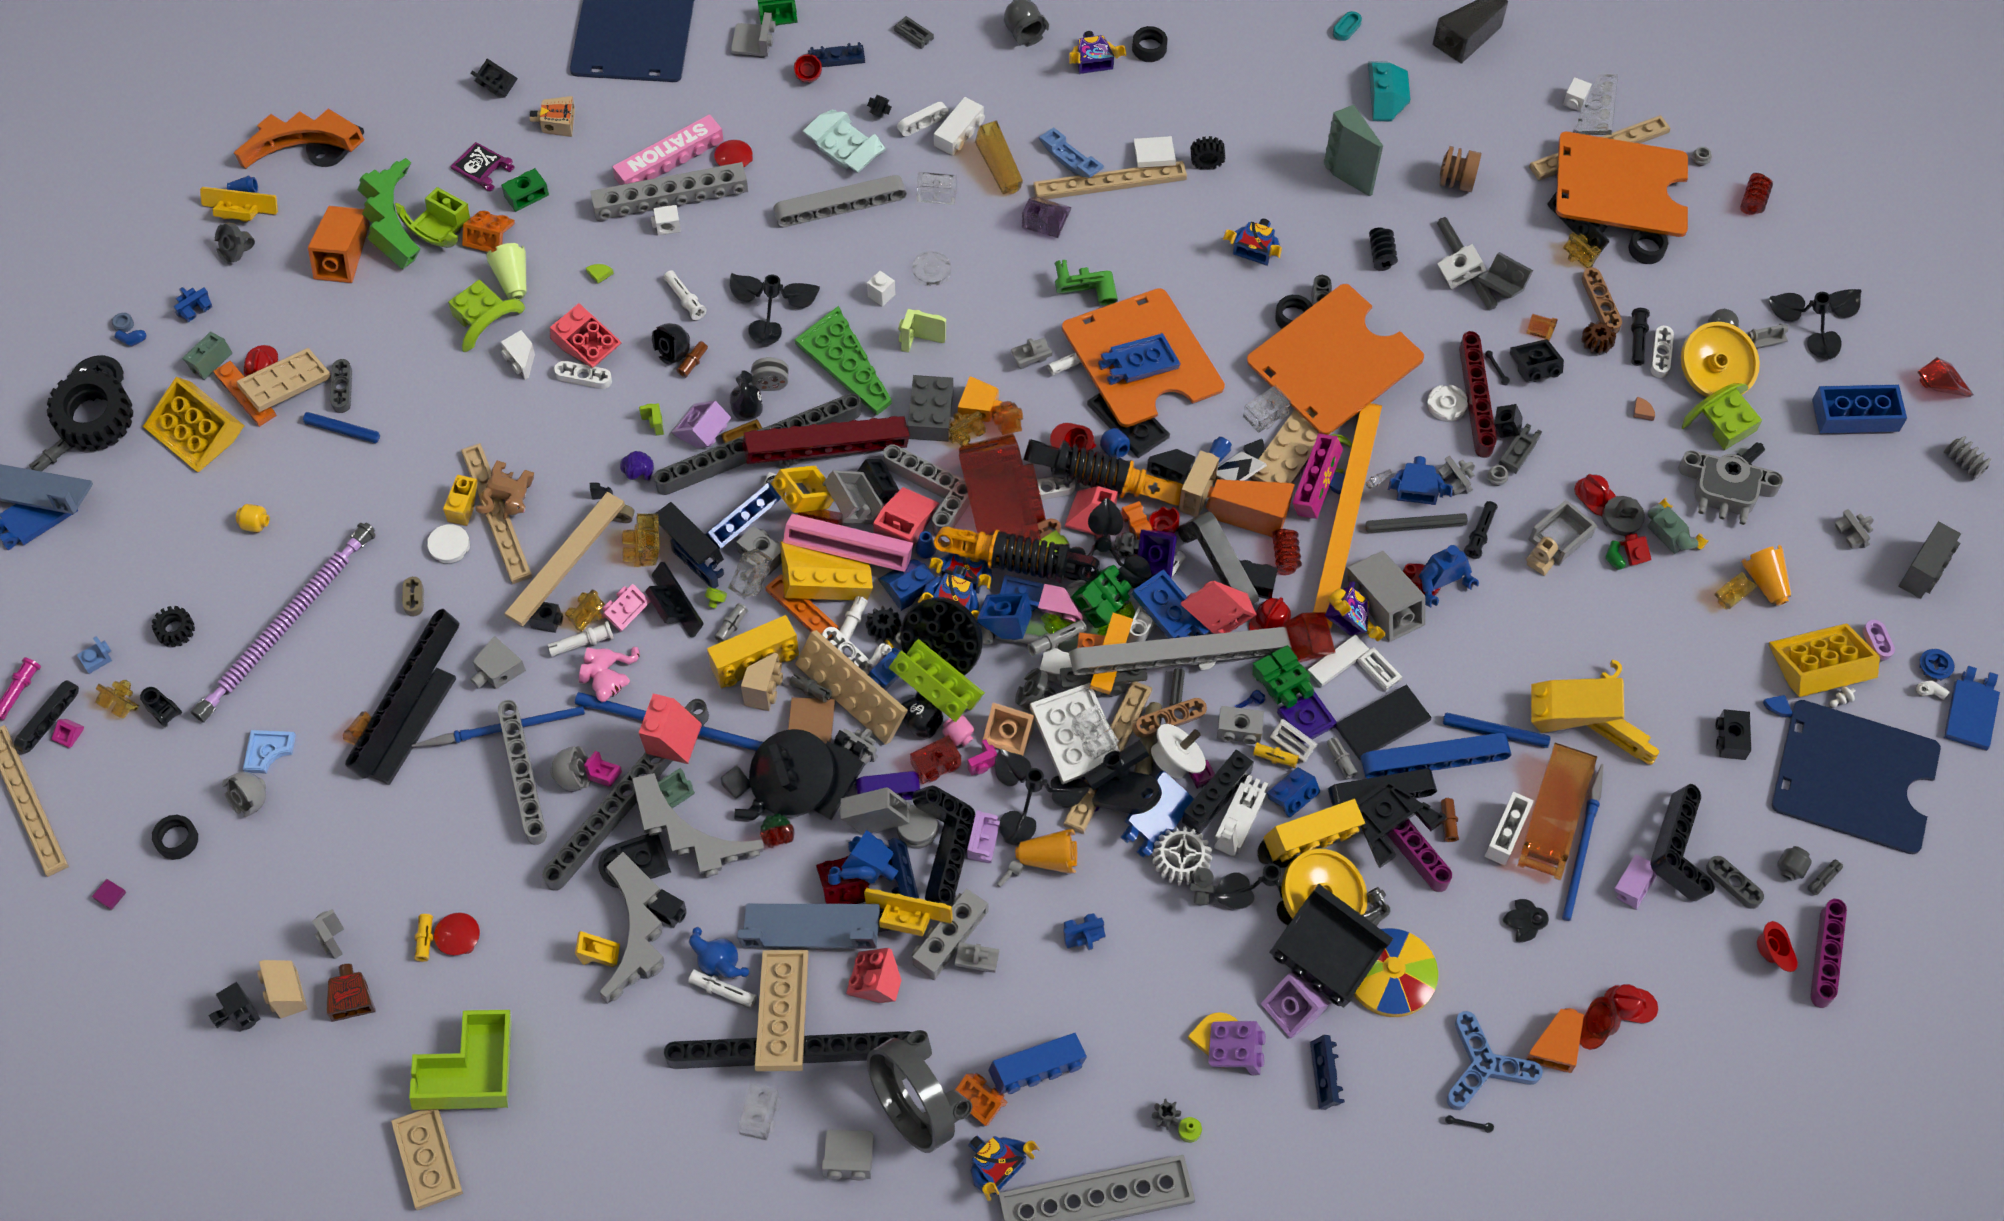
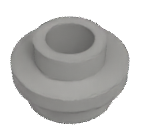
M1698 147L1692 154L1694 162L1700 165L1708 164L1712 158L1711 151L1707 147Z
M1501 465L1492 467L1488 472L1489 481L1495 485L1506 483L1509 477L1507 469Z

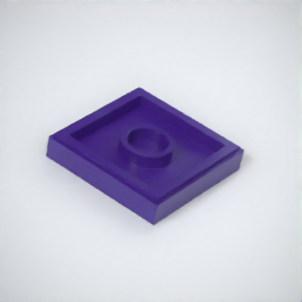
M1315 691L1313 696L1304 699L1302 696L1297 698V703L1288 709L1284 705L1277 710L1281 719L1286 720L1310 739H1314L1335 728L1337 723ZM1293 734V736H1294L1297 740H1299L1301 743H1303V744L1306 743V742H1304L1303 740H1301L1299 737H1297L1295 734Z

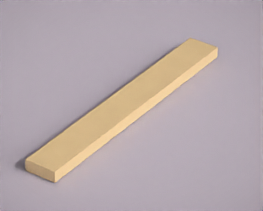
M1659 115L1602 137L1640 144L1669 133L1671 128L1663 117ZM1564 150V154H1563V155H1568V156H1569V155H1570V151ZM1558 153L1530 163L1529 168L1538 181L1557 174Z
M1179 161L1174 166L1136 167L1100 172L1090 178L1078 175L1033 182L1037 201L1183 181L1187 180V173L1183 161Z
M481 443L461 449L471 478L477 479L476 491L482 506H486L481 495L486 489L492 471ZM490 496L494 502V509L485 515L512 584L532 578L509 515L506 519H503L505 506L503 500Z
M607 492L508 608L505 616L523 627L625 506V502Z
M1131 682L1110 726L1120 752L1125 749L1133 732L1132 725L1140 717L1152 692L1151 687L1139 682ZM1090 787L1084 798L1077 805L1071 807L1064 821L1065 827L1074 829L1082 834L1085 833L1096 809L1091 800L1098 788L1092 790Z
M3 725L0 727V773L46 876L49 877L68 868L69 865L18 751L14 747L7 727Z

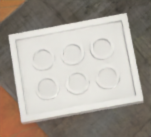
M1091 683L1030 703V709L1062 784L1084 777L1085 773L1103 763L1107 753L1111 751L1120 752L1095 692L1089 688Z

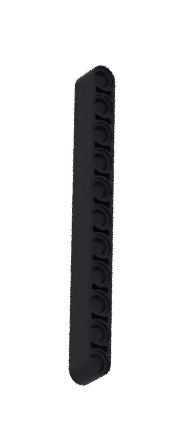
M911 1032L804 1036L803 1063L867 1061L868 1053L881 1043L891 1038L903 1040ZM757 1038L674 1041L665 1046L664 1056L668 1066L673 1069L755 1066ZM861 1043L867 1045V1048L862 1051L857 1050L855 1047ZM838 1044L844 1046L843 1050L839 1052L834 1051L832 1048ZM812 1046L821 1047L818 1052L813 1053L809 1051ZM743 1049L751 1050L750 1054L746 1056L739 1053ZM720 1050L728 1051L725 1056L719 1057L716 1055ZM696 1051L704 1052L703 1056L699 1058L693 1057V1054ZM673 1052L681 1053L676 1059L670 1058Z

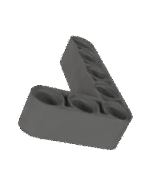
M1208 511L1196 516L1178 527L1177 532L1183 542L1188 543L1198 539L1222 584L1247 593L1252 605L1259 601L1254 586L1212 512Z

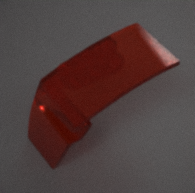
M1011 433L961 446L959 448V459L977 533L982 531L986 535H993L995 530H1000L1010 535L1015 534V541H1017L1019 535L1024 537L1023 542H1025L1026 537L1032 538L1031 543L1036 538L1041 541L1038 523L1045 521L1046 518L1033 463L1023 465L1014 434Z

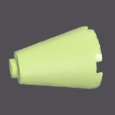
M507 243L497 246V250L494 252L488 251L486 255L487 262L507 298L523 299L527 293L526 251L524 246L521 248L517 243Z

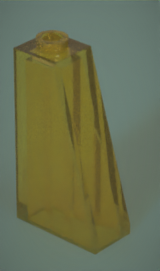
M997 120L979 126L975 140L976 146L1002 194L1018 192L1021 189L1023 180Z

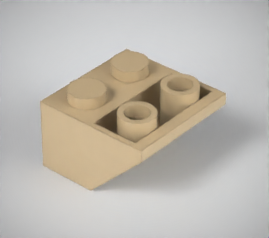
M773 653L747 667L741 684L744 706L769 711L771 704H775L777 699L776 688L777 685H781L783 680V673H781L782 663L779 662L778 654Z
M288 960L259 961L261 970L257 971L261 984L264 983L266 990L263 991V996L266 1004H269L271 1011L276 1012L281 1019L307 1010L299 974L294 963Z

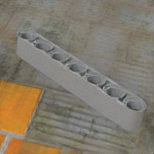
M892 175L780 201L774 205L773 209L779 226L788 227L900 201L906 197L907 193L902 178L899 175Z
M504 700L498 706V714L523 828L528 841L531 844L539 845L545 841L547 833L522 721L516 703L512 700ZM508 710L514 711L511 715H504ZM511 730H518L514 735L508 734ZM517 749L523 750L518 755L513 754V752ZM527 769L524 774H517L519 770ZM524 789H531L529 794H521ZM536 809L533 814H526L527 810ZM533 829H540L538 834H530Z

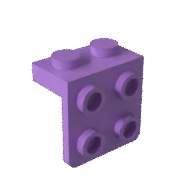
M1257 1021L1213 1022L1211 1025L1209 1048L1210 1066L1246 1067L1251 1075H1260L1261 1067L1264 1066L1262 1045H1265L1266 1042L1265 1031L1261 1029Z

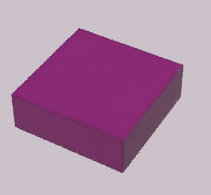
M1205 760L1206 766L1202 772H1188L1197 789L1207 785L1215 775L1208 760Z
M106 879L92 897L112 910L126 894V891Z

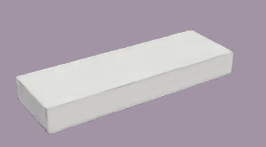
M1354 635L1310 667L1307 672L1320 687H1323L1357 662L1358 658L1370 649Z

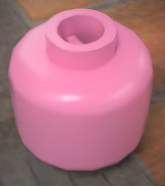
M961 715L957 722L949 718L942 725L944 727L943 735L955 747L960 744L964 747L974 739L971 736L974 733V727L964 715Z

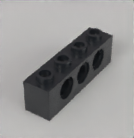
M1236 749L1186 808L1182 823L1190 829L1194 828L1197 834L1202 833L1238 790L1240 783H1243L1247 776L1252 773L1254 761Z

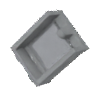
M833 470L822 484L827 487L842 513L843 523L873 524L884 507L864 472Z
M1565 500L1533 527L1528 540L1536 546L1543 537L1553 539L1558 545V551L1553 556V559L1560 566L1568 556L1589 538H1592L1597 525L1592 519L1581 513L1575 505Z

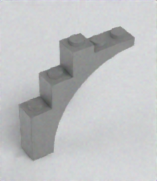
M655 773L632 778L644 833L657 835L663 832L662 829H666L671 853H677V856L688 855L690 850L694 849L699 875L705 874V877L718 875V871L722 870L721 861L725 860V863H732L738 861V857L747 855V858H754L760 856V852H763L762 839L746 842L727 841L709 836L690 826L667 803L659 788Z
M624 852L606 867L608 875L619 887L626 901L630 923L628 944L623 959L613 977L600 990L601 998L607 1004L611 1000H617L623 994V989L626 986L636 983L641 973L648 979L651 975L656 976L664 968L663 964H665L664 957L649 943L658 939L663 930L662 922L648 909L651 903L658 899L656 896L660 892V888Z

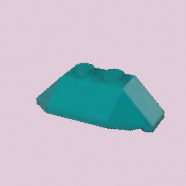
M1368 61L1373 121L1392 122L1396 115L1411 100L1408 71L1388 61Z

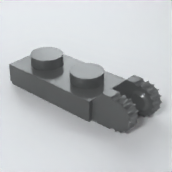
M1527 423L1520 435L1514 438L1503 454L1499 465L1517 474L1536 446L1542 431L1538 429L1532 438L1528 437L1527 434L1531 430V425Z

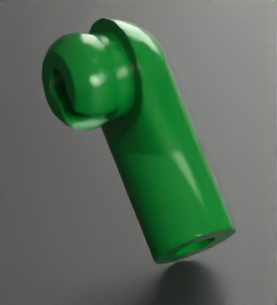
M1613 540L1606 553V560L1611 566L1621 570L1626 566V561L1618 553L1621 544Z

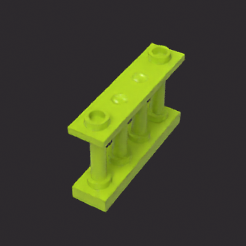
M919 639L915 641L907 654L900 651L889 666L890 670L954 722L958 721L966 708L970 711L973 710L985 694L984 691Z

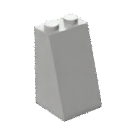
M1384 551L1373 554L1347 567L1348 582H1358L1361 585L1360 593L1370 602L1369 613L1376 624L1385 632V637L1389 642L1425 625V595Z

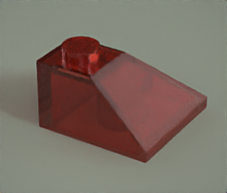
M1936 357L1918 371L1921 377L1919 381L1926 389L1929 387L1935 391L1967 397L1974 395L1953 365L1943 359Z

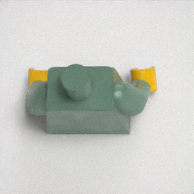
M1667 498L1661 500L1648 511V517L1651 521L1647 527L1674 554L1681 549L1699 548L1702 550L1709 542L1708 539L1703 538L1701 533L1695 538L1690 539L1688 525L1671 509L1673 505L1666 501Z

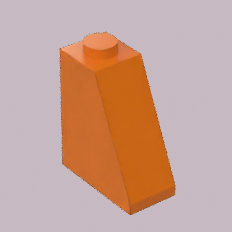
M1571 1008L1560 1009L1530 1050L1526 1060L1537 1062L1544 1067L1572 1073L1577 1064L1584 1014L1578 1013L1577 1010Z

